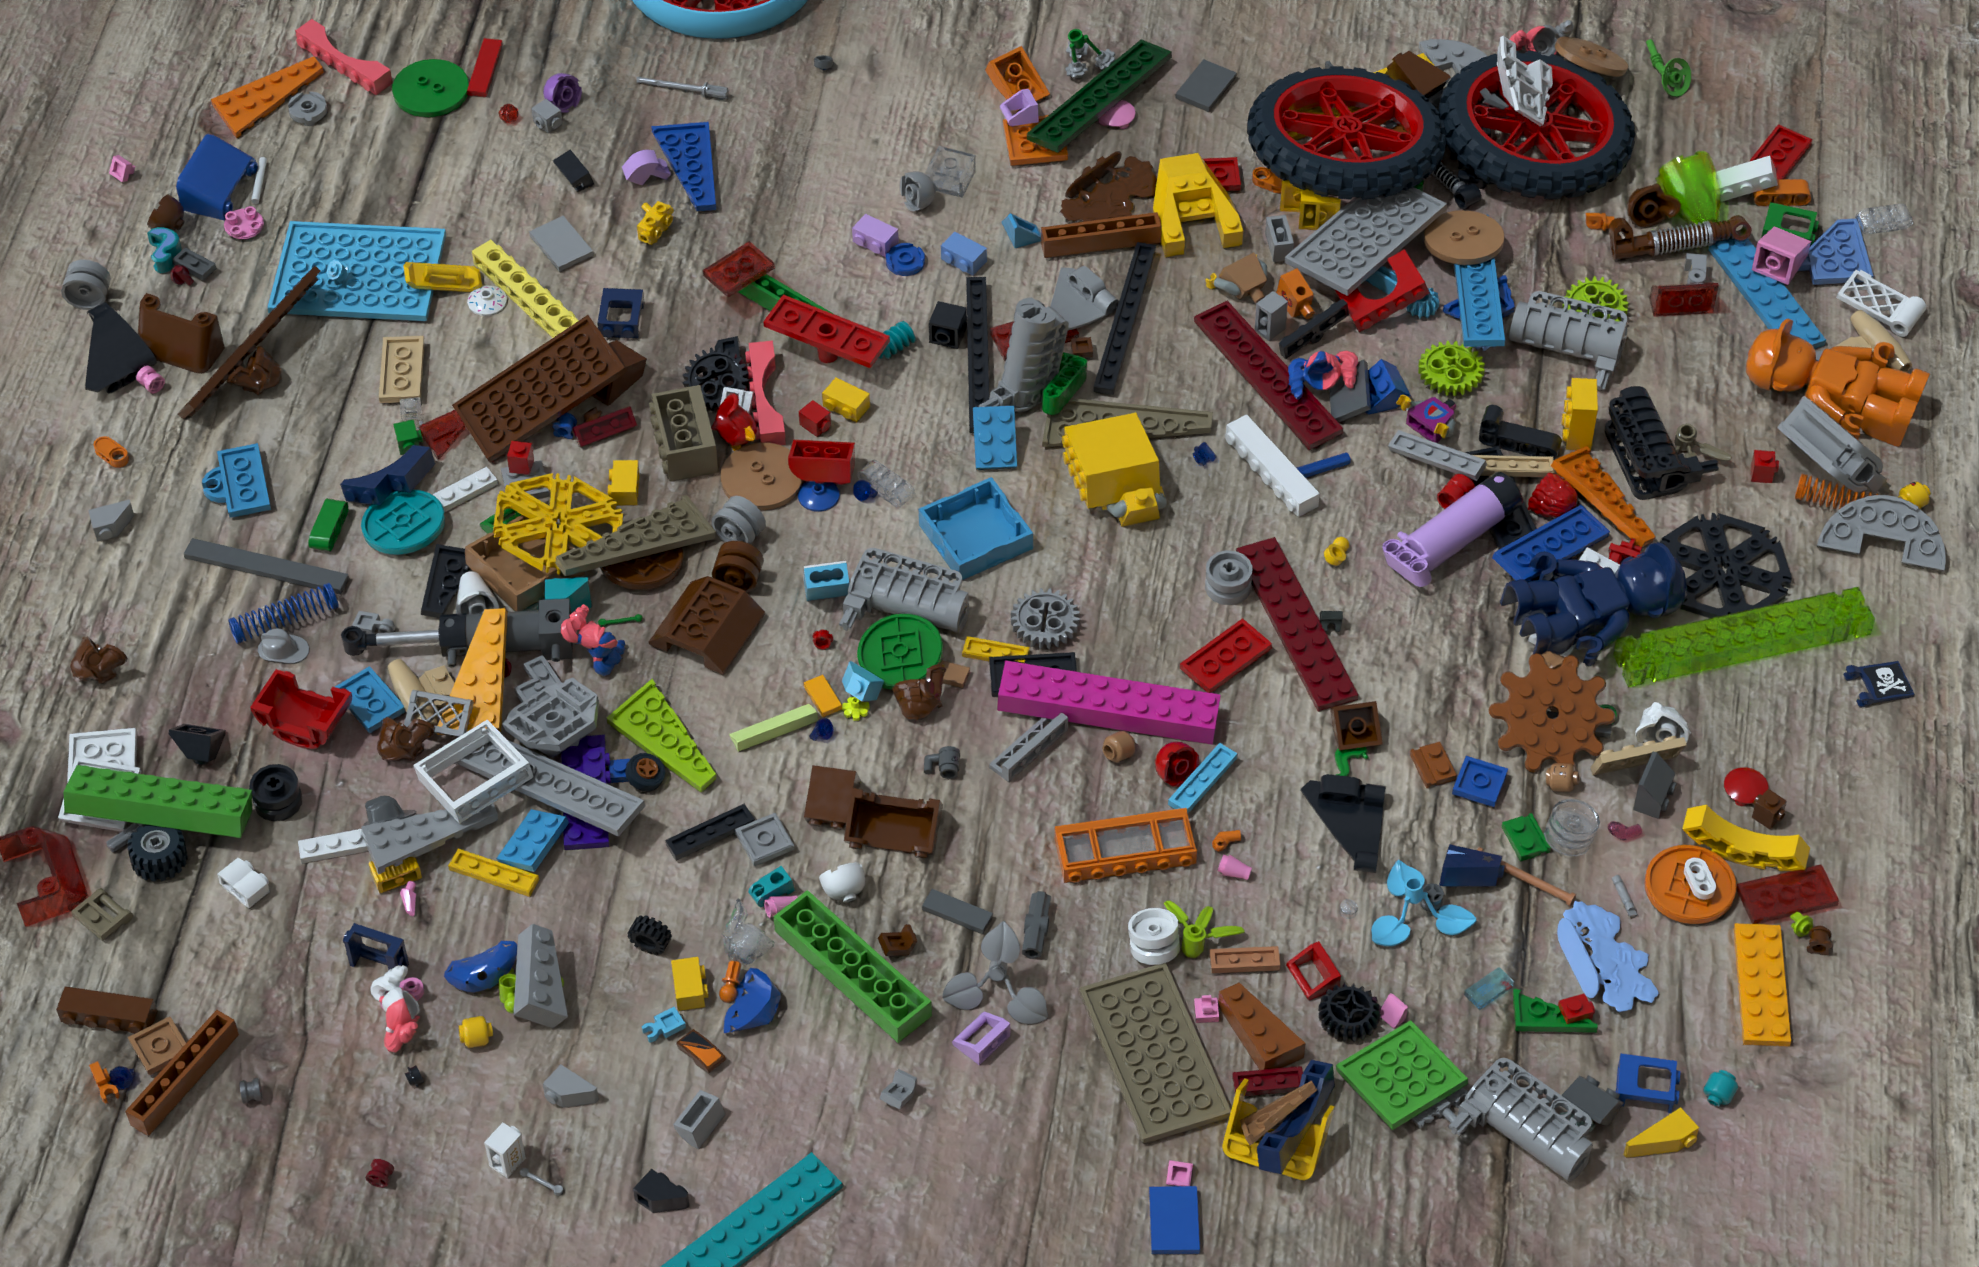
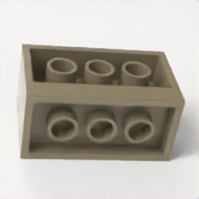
M700 385L651 394L652 402L649 403L651 415H654L650 416L652 428L657 430L654 432L656 444L661 445L658 447L660 459L665 461L662 462L664 474H668L669 481L718 473L716 444Z

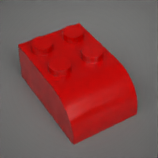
M793 440L788 456L789 468L796 477L805 481H815L819 484L835 482L840 485L851 483L855 467V442Z

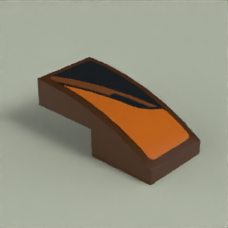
M694 1029L676 1042L680 1051L692 1057L695 1065L708 1073L726 1060L725 1055L715 1045Z

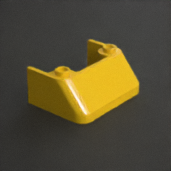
M1244 1078L1236 1089L1222 1148L1228 1157L1259 1167L1257 1146L1264 1135L1252 1145H1249L1240 1123L1241 1119L1258 1111L1254 1105L1244 1102L1249 1082L1248 1079ZM1329 1106L1322 1118L1321 1126L1317 1124L1310 1126L1284 1169L1283 1175L1299 1180H1307L1313 1175L1327 1138L1335 1106Z

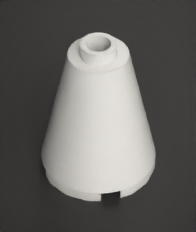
M471 571L461 576L456 614L483 613L484 609H499L497 599L477 572Z

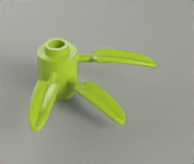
M1172 901L1164 902L1167 910L1172 912L1178 919V923H1182L1185 927L1181 949L1187 957H1198L1204 950L1206 938H1221L1245 933V930L1239 926H1221L1212 928L1211 933L1206 934L1205 929L1213 914L1212 907L1206 906L1199 914L1195 924L1188 925L1186 922L1188 921V916L1178 905Z

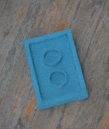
M1014 406L973 407L976 470L1017 468Z
M370 666L335 686L336 688H344L352 692V703L348 709L369 733L380 728L385 717L395 719L406 712L402 702Z
M531 809L496 859L500 863L535 872L568 825V819L566 816Z

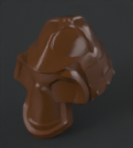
M1659 183L1636 189L1629 197L1627 203V212L1632 224L1640 227L1656 225L1665 220L1667 216L1669 218L1675 217L1681 209L1680 201L1671 195L1665 194Z
M258 346L253 355L249 357L246 367L239 366L228 377L226 382L229 385H240L244 391L260 395L263 390L275 387L282 380L281 367L262 346Z
M87 636L82 638L81 644L78 646L75 656L71 661L70 668L73 677H77L82 681L93 679L98 681L99 684H103L116 677L117 674L114 668L126 663L128 658L119 648L110 644L102 648Z
M943 664L927 668L926 679H910L900 681L892 688L894 696L906 719L922 720L927 718L935 708L943 707L940 700L943 678L946 672Z
M385 717L382 720L377 751L382 760L395 762L405 758L414 761L424 751L422 743L433 735L435 726L424 720L413 719L410 725L406 727L401 722L397 723L393 719Z

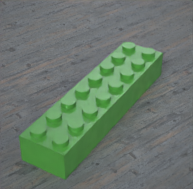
M76 765L63 791L64 813L241 838L252 813V790L95 768L85 765Z
M808 890L774 915L775 932L897 1043L932 1016L931 1000Z

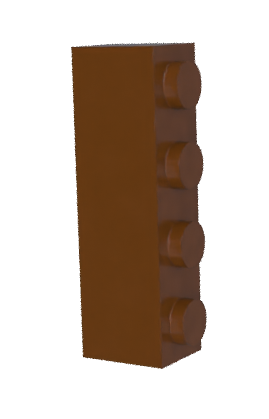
M66 986L56 1009L60 1021L68 1025L79 1024L89 1028L100 1027L111 1031H128L133 1034L153 1025L158 1012L154 999Z

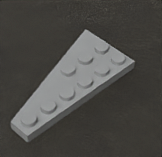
M492 803L459 824L446 809L402 819H393L391 821L361 826V832L377 873L381 874L390 865L396 867L403 864V860L410 856L416 858L444 845L445 840L452 837L458 839L467 830H477L497 821L498 813Z

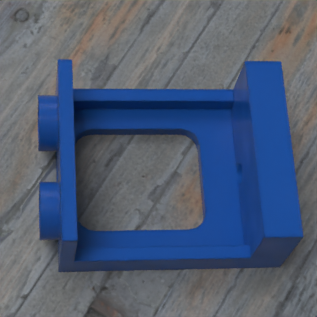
M1621 1053L1617 1069L1616 1092L1620 1094L1618 1099L1624 1102L1622 1106L1624 1107L1626 1099L1668 1104V1113H1672L1673 1105H1678L1679 1091L1675 1090V1085H1679L1681 1071L1677 1070V1061ZM1645 1066L1669 1070L1671 1072L1669 1091H1657L1638 1087V1068Z

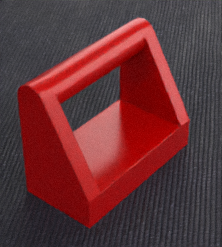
M1319 941L1309 945L1286 963L1287 968L1309 1001L1325 995L1328 989L1333 990L1335 985L1340 987L1341 975ZM1311 960L1324 979L1322 983L1311 989L1298 968L1299 965Z

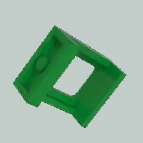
M1770 202L1761 238L1773 227H1777L1811 241V246L1816 236L1812 232H1817L1819 221L1816 220L1817 212ZM1787 214L1809 219L1811 222L1808 232L1804 233L1782 228L1783 216Z

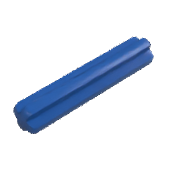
M1345 452L1297 467V469L1306 478L1351 463V458Z

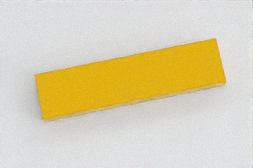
M457 849L448 865L450 871L528 897L531 896L540 880L539 875L461 849Z

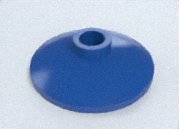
M807 481L798 492V500L807 510L814 512L826 511L837 504L839 489L833 482L819 484L815 481Z

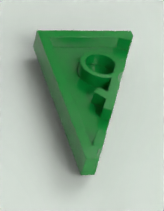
M1513 989L1515 1031L1597 1033L1598 1025L1590 1019L1567 1024L1557 1005L1546 1003L1538 997L1532 999L1521 994V990Z

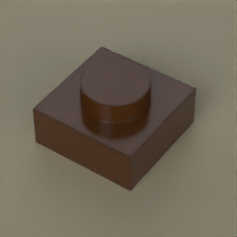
M1091 337L1071 338L1073 355L1083 358L1093 357Z

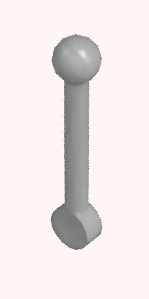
M527 1168L520 1170L522 1177H529L552 1189L555 1195L560 1196L563 1193L561 1185L554 1186L530 1173Z

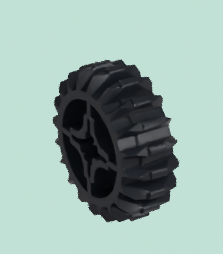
M1345 982L1342 988L1335 985L1333 990L1328 989L1318 1006L1319 1021H1321L1322 1028H1327L1328 1035L1335 1033V1039L1343 1037L1344 1042L1348 1038L1355 1042L1357 1037L1364 1040L1366 1035L1371 1036L1373 1029L1376 1030L1381 1017L1380 1004H1377V997H1372L1371 990L1364 992V986L1356 988L1355 983L1351 987H1347ZM1349 1008H1351L1350 1016L1348 1017Z

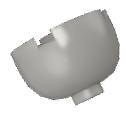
M913 171L905 173V176L901 177L900 192L901 196L906 197L907 202H904L905 206L914 212L924 209L932 203L936 192V185L927 174Z

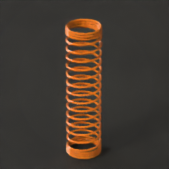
M1801 474L1795 499L1802 500L1807 491L1806 502H1809L1814 491L1813 504L1817 502L1819 495L1820 506L1823 504L1826 495V507H1829L1833 496V509L1837 507L1840 497L1839 509L1845 505L1846 500L1847 504L1849 503L1852 491L1848 489L1842 505L1845 485L1842 486L1836 501L1838 483H1836L1829 500L1832 486L1831 481L1822 500L1825 479L1822 481L1816 496L1818 477L1809 496L1812 476L1809 477L1806 485L1808 475ZM1862 491L1859 499L1864 498L1865 491ZM1858 492L1854 493L1851 502L1857 500Z

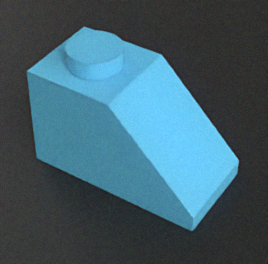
M849 661L842 683L845 691L861 701L877 700L884 680L856 663Z

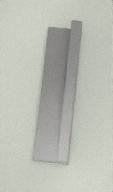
M1060 713L1055 719L1041 718L989 764V768L1007 782H1010L1068 731V717ZM1048 721H1050V723H1049L1046 727L1043 728V726H1044ZM1001 762H1004V763L1002 764V768H1000L998 765H999Z

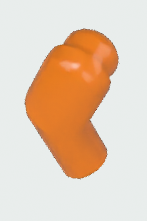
M1240 830L1219 832L1212 841L1214 850L1223 851L1230 842L1241 841Z

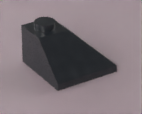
M182 724L169 729L168 734L187 759L195 760L194 763L208 764L209 761L216 759L226 730Z

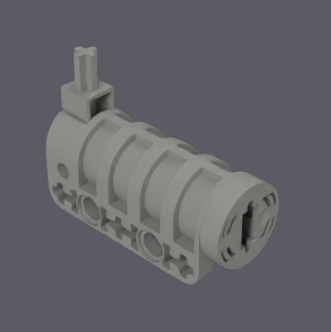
M1536 291L1530 296L1528 303L1519 301L1513 316L1509 340L1595 361L1597 390L1605 391L1608 378L1614 376L1627 339V315L1621 310L1543 291ZM1542 298V302L1536 304V301ZM1556 302H1562L1564 308H1556L1553 305ZM1578 307L1582 308V312H1576L1575 310ZM1600 311L1604 314V317H1594L1593 313ZM1618 317H1621V321H1620V322H1617V321H1615V320H1616Z

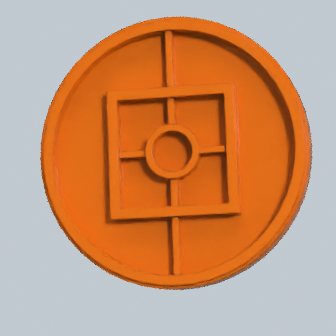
M1695 845L1673 846L1658 853L1651 860L1646 870L1644 884L1650 902L1659 912L1675 921L1687 924H1703L1714 921L1724 915L1734 901L1736 893L1735 875L1728 863L1709 849ZM1700 858L1706 862L1716 883L1715 893L1710 899H1699L1693 894L1684 875V867L1687 860Z

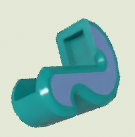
M157 227L147 232L149 243L157 247L151 255V259L155 262L153 267L158 273L169 272L174 267L172 259L182 250L179 236L175 231L168 228Z

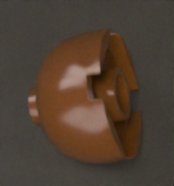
M167 194L159 201L160 206L157 210L154 208L148 219L147 225L150 229L164 227L173 231L176 229L179 231L185 223L183 220V206L177 199Z

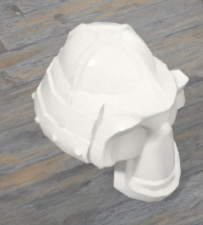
M1654 702L1651 707L1644 710L1640 725L1635 731L1636 738L1641 743L1655 740L1656 743L1663 742L1665 738L1676 736L1677 738L1684 737L1687 743L1691 734L1687 722L1675 708L1665 707L1657 702Z

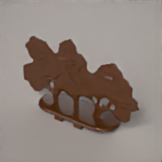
M1120 151L1112 153L1107 158L1102 156L1097 160L1094 167L1087 166L1083 169L1082 175L1069 186L1065 193V197L1068 199L1062 200V209L1059 213L1068 221L1082 220L1083 222L1132 216L1133 202L1129 200L1131 195L1139 197L1155 196L1157 176L1152 172L1153 166L1150 161L1142 162L1136 157L1129 156L1124 161V167L1115 168L1122 156ZM1123 171L1129 173V176L1122 177L1117 172L1122 173ZM1109 172L1113 174L1112 181L1104 184L1099 181L1100 178ZM1096 183L1092 192L1085 191L1090 185ZM1079 194V197H1078V198H1076V199H1069V198H1073V197H1075L1076 195ZM1083 196L1087 199V202L1083 201Z

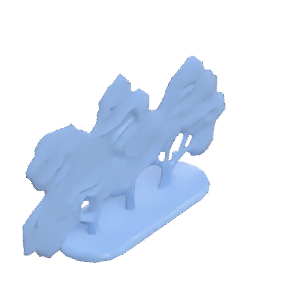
M1574 901L1573 908L1565 910L1564 918L1559 921L1557 935L1560 946L1585 995L1589 998H1594L1598 994L1599 984L1601 983L1605 987L1603 1001L1615 1007L1618 1012L1631 1010L1634 997L1652 1003L1659 994L1651 979L1638 973L1640 968L1647 966L1649 954L1641 950H1635L1632 945L1626 942L1617 943L1614 940L1615 935L1620 930L1619 916L1605 911L1597 905L1587 906L1582 901ZM1578 922L1582 923L1580 927L1577 925ZM1584 927H1588L1589 933L1585 936H1581V934H1583L1581 930ZM1586 938H1589V939H1591L1592 941H1591V942H1588V941H1586L1585 939H1586ZM1583 942L1591 946L1593 950L1591 956H1589ZM1595 966H1596L1598 969H1600V973H1599V974L1597 973V970H1596ZM1609 979L1611 983H1606L1604 980Z

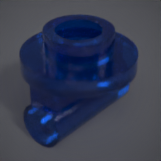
M1206 442L1201 443L1199 447H1194L1195 452L1192 454L1198 464L1201 463L1204 466L1207 462L1214 461L1217 458Z
M866 480L857 481L853 487L854 496L860 501L868 500L870 497L875 498L878 494V491L873 489Z
M827 718L819 719L809 736L810 739L813 741H817V739H830L833 735L832 722Z
M123 1066L115 1067L110 1070V1084L116 1086L117 1089L129 1087L133 1078H135V1069H128Z

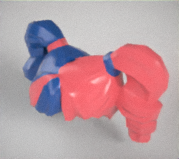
M1347 350L1340 351L1336 356L1324 351H1318L1311 355L1308 360L1297 358L1291 361L1288 366L1291 393L1296 399H1300L1303 396V382L1305 381L1314 389L1328 390L1338 382L1340 376L1343 377V381L1348 388H1353L1356 382L1358 357L1355 353Z
M583 604L581 608L578 607L575 612L569 615V619L563 621L561 624V634L569 643L581 644L587 648L593 657V667L597 674L601 676L610 675L614 666L623 659L621 655L625 652V641H617L612 633L604 632L605 627H600L593 620L586 623L585 619L589 613V608Z

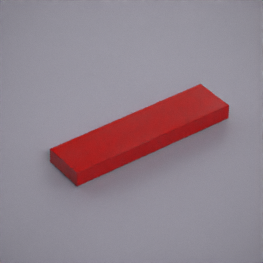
M483 39L467 89L469 96L487 97L503 46L502 40Z

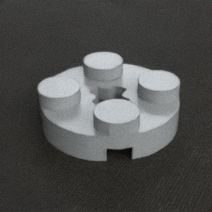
M303 92L298 93L290 99L288 104L290 117L298 123H304L305 126H313L315 122L321 120L328 112L325 98L317 92H309L306 95H303Z

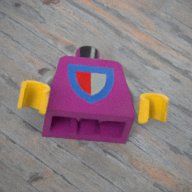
M1400 395L1396 404L1401 405L1403 411L1407 410L1406 424L1427 440L1438 443L1442 438L1453 436L1456 425L1454 421L1456 404L1453 400L1448 399L1442 403L1436 397H1431L1427 400L1413 402L1408 396Z

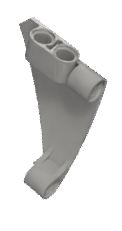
M1086 266L1076 270L1074 268L1061 267L1051 306L1046 308L1057 315L1056 318L1062 317L1068 321V330L1088 325L1113 313L1118 307L1119 300L1106 290L1104 282Z

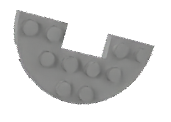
M1429 39L1419 42V49L1434 66L1441 70L1452 67L1455 73L1459 74L1460 70L1465 66L1487 56L1479 49L1459 41ZM1484 98L1478 104L1485 107H1491L1490 105L1483 103V101L1485 100Z
M1867 496L1846 504L1826 523L1816 546L1859 555L1864 534L1905 542L1901 561L1903 564L1939 571L1945 570V546L1933 520L1920 510L1918 506L1894 496Z

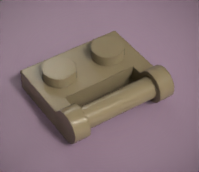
M102 888L96 890L71 911L72 916L102 941L121 925L129 923L133 918L131 911L123 909ZM97 903H103L117 916L113 918L98 906Z

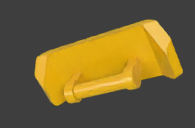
M405 262L403 265L405 281L414 289L472 292L482 287L480 270L475 266Z

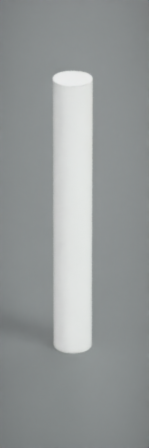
M265 157L259 159L251 199L253 204H258L260 200L267 164Z

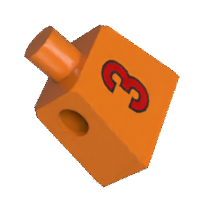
M1298 268L1281 275L1276 293L1288 301L1287 312L1292 317L1302 314L1305 319L1311 318L1315 314L1314 309L1311 307L1314 294Z

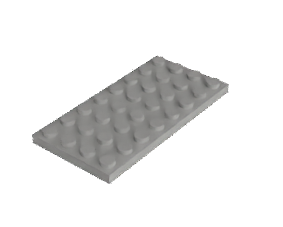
M1415 187L1406 191L1402 190L1396 195L1388 197L1380 195L1375 199L1367 200L1355 197L1285 256V263L1295 269L1298 268L1299 271L1348 296L1384 265L1388 258L1399 252L1447 210V203Z

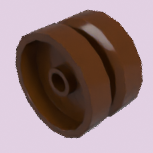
M725 542L720 546L711 573L712 578L750 592L756 587L764 562L763 555L756 547L746 542Z

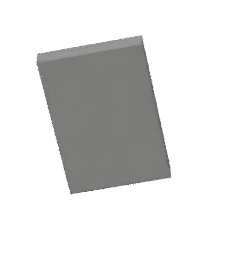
M564 216L529 231L532 240L559 272L594 256L593 250Z

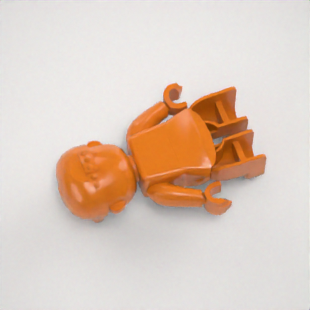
M1785 319L1779 329H1768L1762 331L1757 336L1749 350L1746 362V373L1755 385L1769 391L1773 387L1777 391L1793 392L1803 388L1807 383L1809 385L1805 396L1818 405L1857 440L1860 436L1859 428L1861 427L1867 435L1896 447L1901 445L1930 373L1914 369L1910 374L1897 369L1885 368L1888 362L1887 359L1893 358L1895 354L1892 344L1880 342L1876 344L1873 351L1872 348L1835 346L1825 349L1819 361H1816L1814 347L1808 341L1790 334L1793 320Z

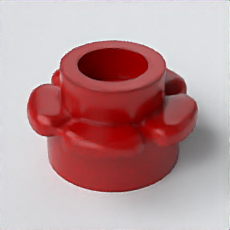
M821 629L815 631L812 635V638H814L813 643L818 649H827L831 642H833V635L829 634L827 630Z

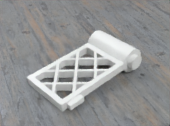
M1862 270L1860 272L1854 271L1836 297L1890 326L1891 331L1900 337L1908 335L1927 307L1922 298L1916 296L1909 298L1871 278L1870 274ZM1857 278L1863 281L1865 285H1856L1854 280ZM1872 289H1878L1882 294L1874 295ZM1867 290L1869 295L1860 296L1859 291ZM1854 291L1856 297H1849L1844 293ZM1895 298L1901 301V303L1892 304L1890 299ZM1885 299L1887 305L1878 306L1876 300ZM1863 301H1872L1873 306L1868 307L1863 304ZM1889 310L1890 318L1883 315L1881 311Z

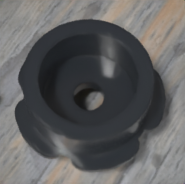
M417 1066L407 1067L408 1072L404 1074L410 1086L415 1084L418 1088V1085L423 1083L424 1080Z

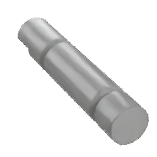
M1620 875L1614 876L1612 881L1625 905L1629 917H1636V908Z

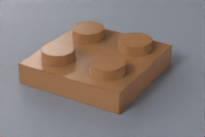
M170 1016L128 1037L131 1046L148 1075L163 1069L186 1044Z

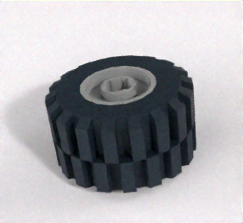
M145 824L144 827H138L136 829L137 832H133L130 835L131 839H128L127 848L131 866L136 875L142 876V879H151L154 882L157 879L165 881L168 877H175V873H180L182 867L186 866L188 855L184 836L180 829Z

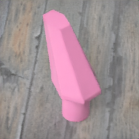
M408 881L406 888H402L400 892L406 913L410 916L415 915L416 893H414L416 884L412 881Z

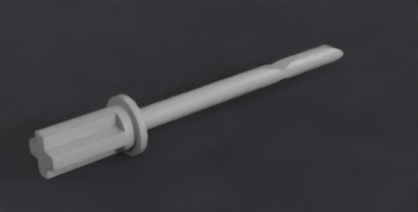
M637 77V83L702 92L705 98L712 96L727 99L729 94L728 87L709 85L708 82H705L703 86Z

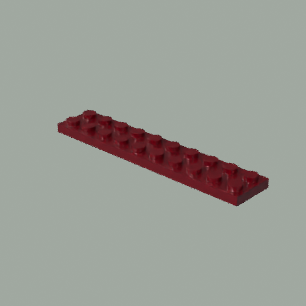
M1228 300L1194 316L1196 325L1309 450L1343 434V427L1304 384L1303 396L1300 399L1294 397L1289 385L1290 375L1288 366Z
M1273 537L1236 548V552L1244 554L1252 564L1251 584L1317 711H1323L1358 700V693L1326 632L1322 628L1276 538Z

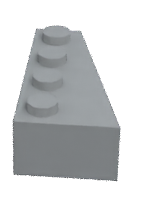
M532 924L518 935L514 1015L554 1028L565 1020L568 1015L553 931Z

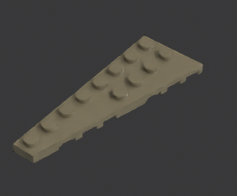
M1071 398L1058 414H1047L1042 447L1063 446L1062 436L1065 435L1064 427L1135 412L1148 438L1211 433L1213 412Z
M685 495L682 496V500L676 503L669 502L667 507L661 510H653L649 516L638 517L619 526L617 531L611 534L607 532L596 541H588L586 546L582 548H573L556 556L555 563L562 573L568 576L715 539L716 531L689 497Z

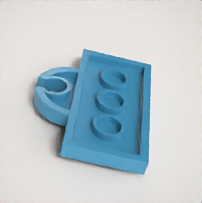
M258 443L217 451L220 467L210 470L202 479L204 495L213 502L227 503L229 518L271 510ZM210 485H217L215 488H208Z

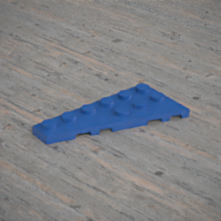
M709 122L651 126L655 139L696 211L716 210Z

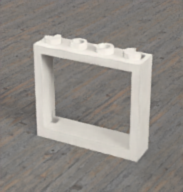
M488 720L413 765L418 780L459 824L534 777L529 762ZM491 741L513 765L453 802L431 777Z

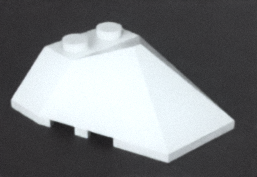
M1502 36L1500 37L1497 51V66L1503 95L1515 111L1537 125L1542 126L1547 111L1545 103L1550 97L1548 90L1552 88L1553 84L1552 67L1540 59L1526 65L1516 58V43Z

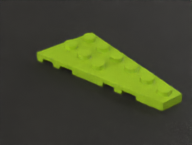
M653 679L648 681L606 717L609 725L647 753L659 758L664 766L698 791L703 792L716 780V773L704 755H701L694 740H691L686 728L672 707L670 708Z

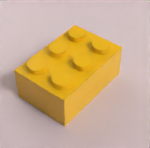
M1572 378L1571 385L1566 388V398L1568 400H1564V412L1566 414L1562 413L1561 425L1565 428L1562 430V441L1566 442V450H1578L1585 446H1588L1591 450L1598 412L1597 379Z

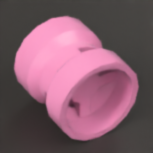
M144 366L137 373L136 380L142 386H145L150 393L159 392L165 384V379L159 373H156L151 366Z

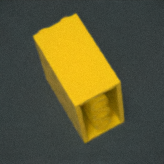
M1136 412L1064 427L1065 435L1062 436V444L1066 452H1063V460L1065 465L1068 464L1069 474L1071 477L1074 476L1075 488L1079 489L1080 499L1085 501L1088 509L1118 503L1124 493L1136 491L1140 488H1152L1154 493L1160 494L1159 460Z

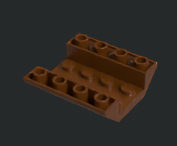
M706 576L690 582L648 643L666 652L674 644L704 657L705 668L724 675L764 617L765 611L746 591Z

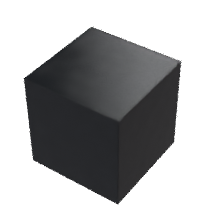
M938 301L929 320V343L958 349L967 329V307Z

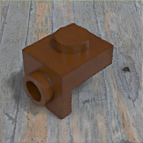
M905 924L901 932L881 933L877 938L885 956H907L917 943L916 934L913 932L910 924Z

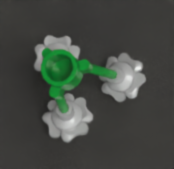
M1074 29L1069 32L1066 52L1070 53L1069 56L1073 60L1065 68L1067 76L1076 79L1081 78L1085 75L1084 73L1088 72L1086 63L1081 64L1078 59H1081L1082 55H1087L1089 46L1097 53L1098 57L1095 59L1097 61L1095 66L1100 67L1101 70H1104L1115 61V52H1111L1110 49L1106 51L1099 50L1090 41L1088 35H1083L1081 30Z

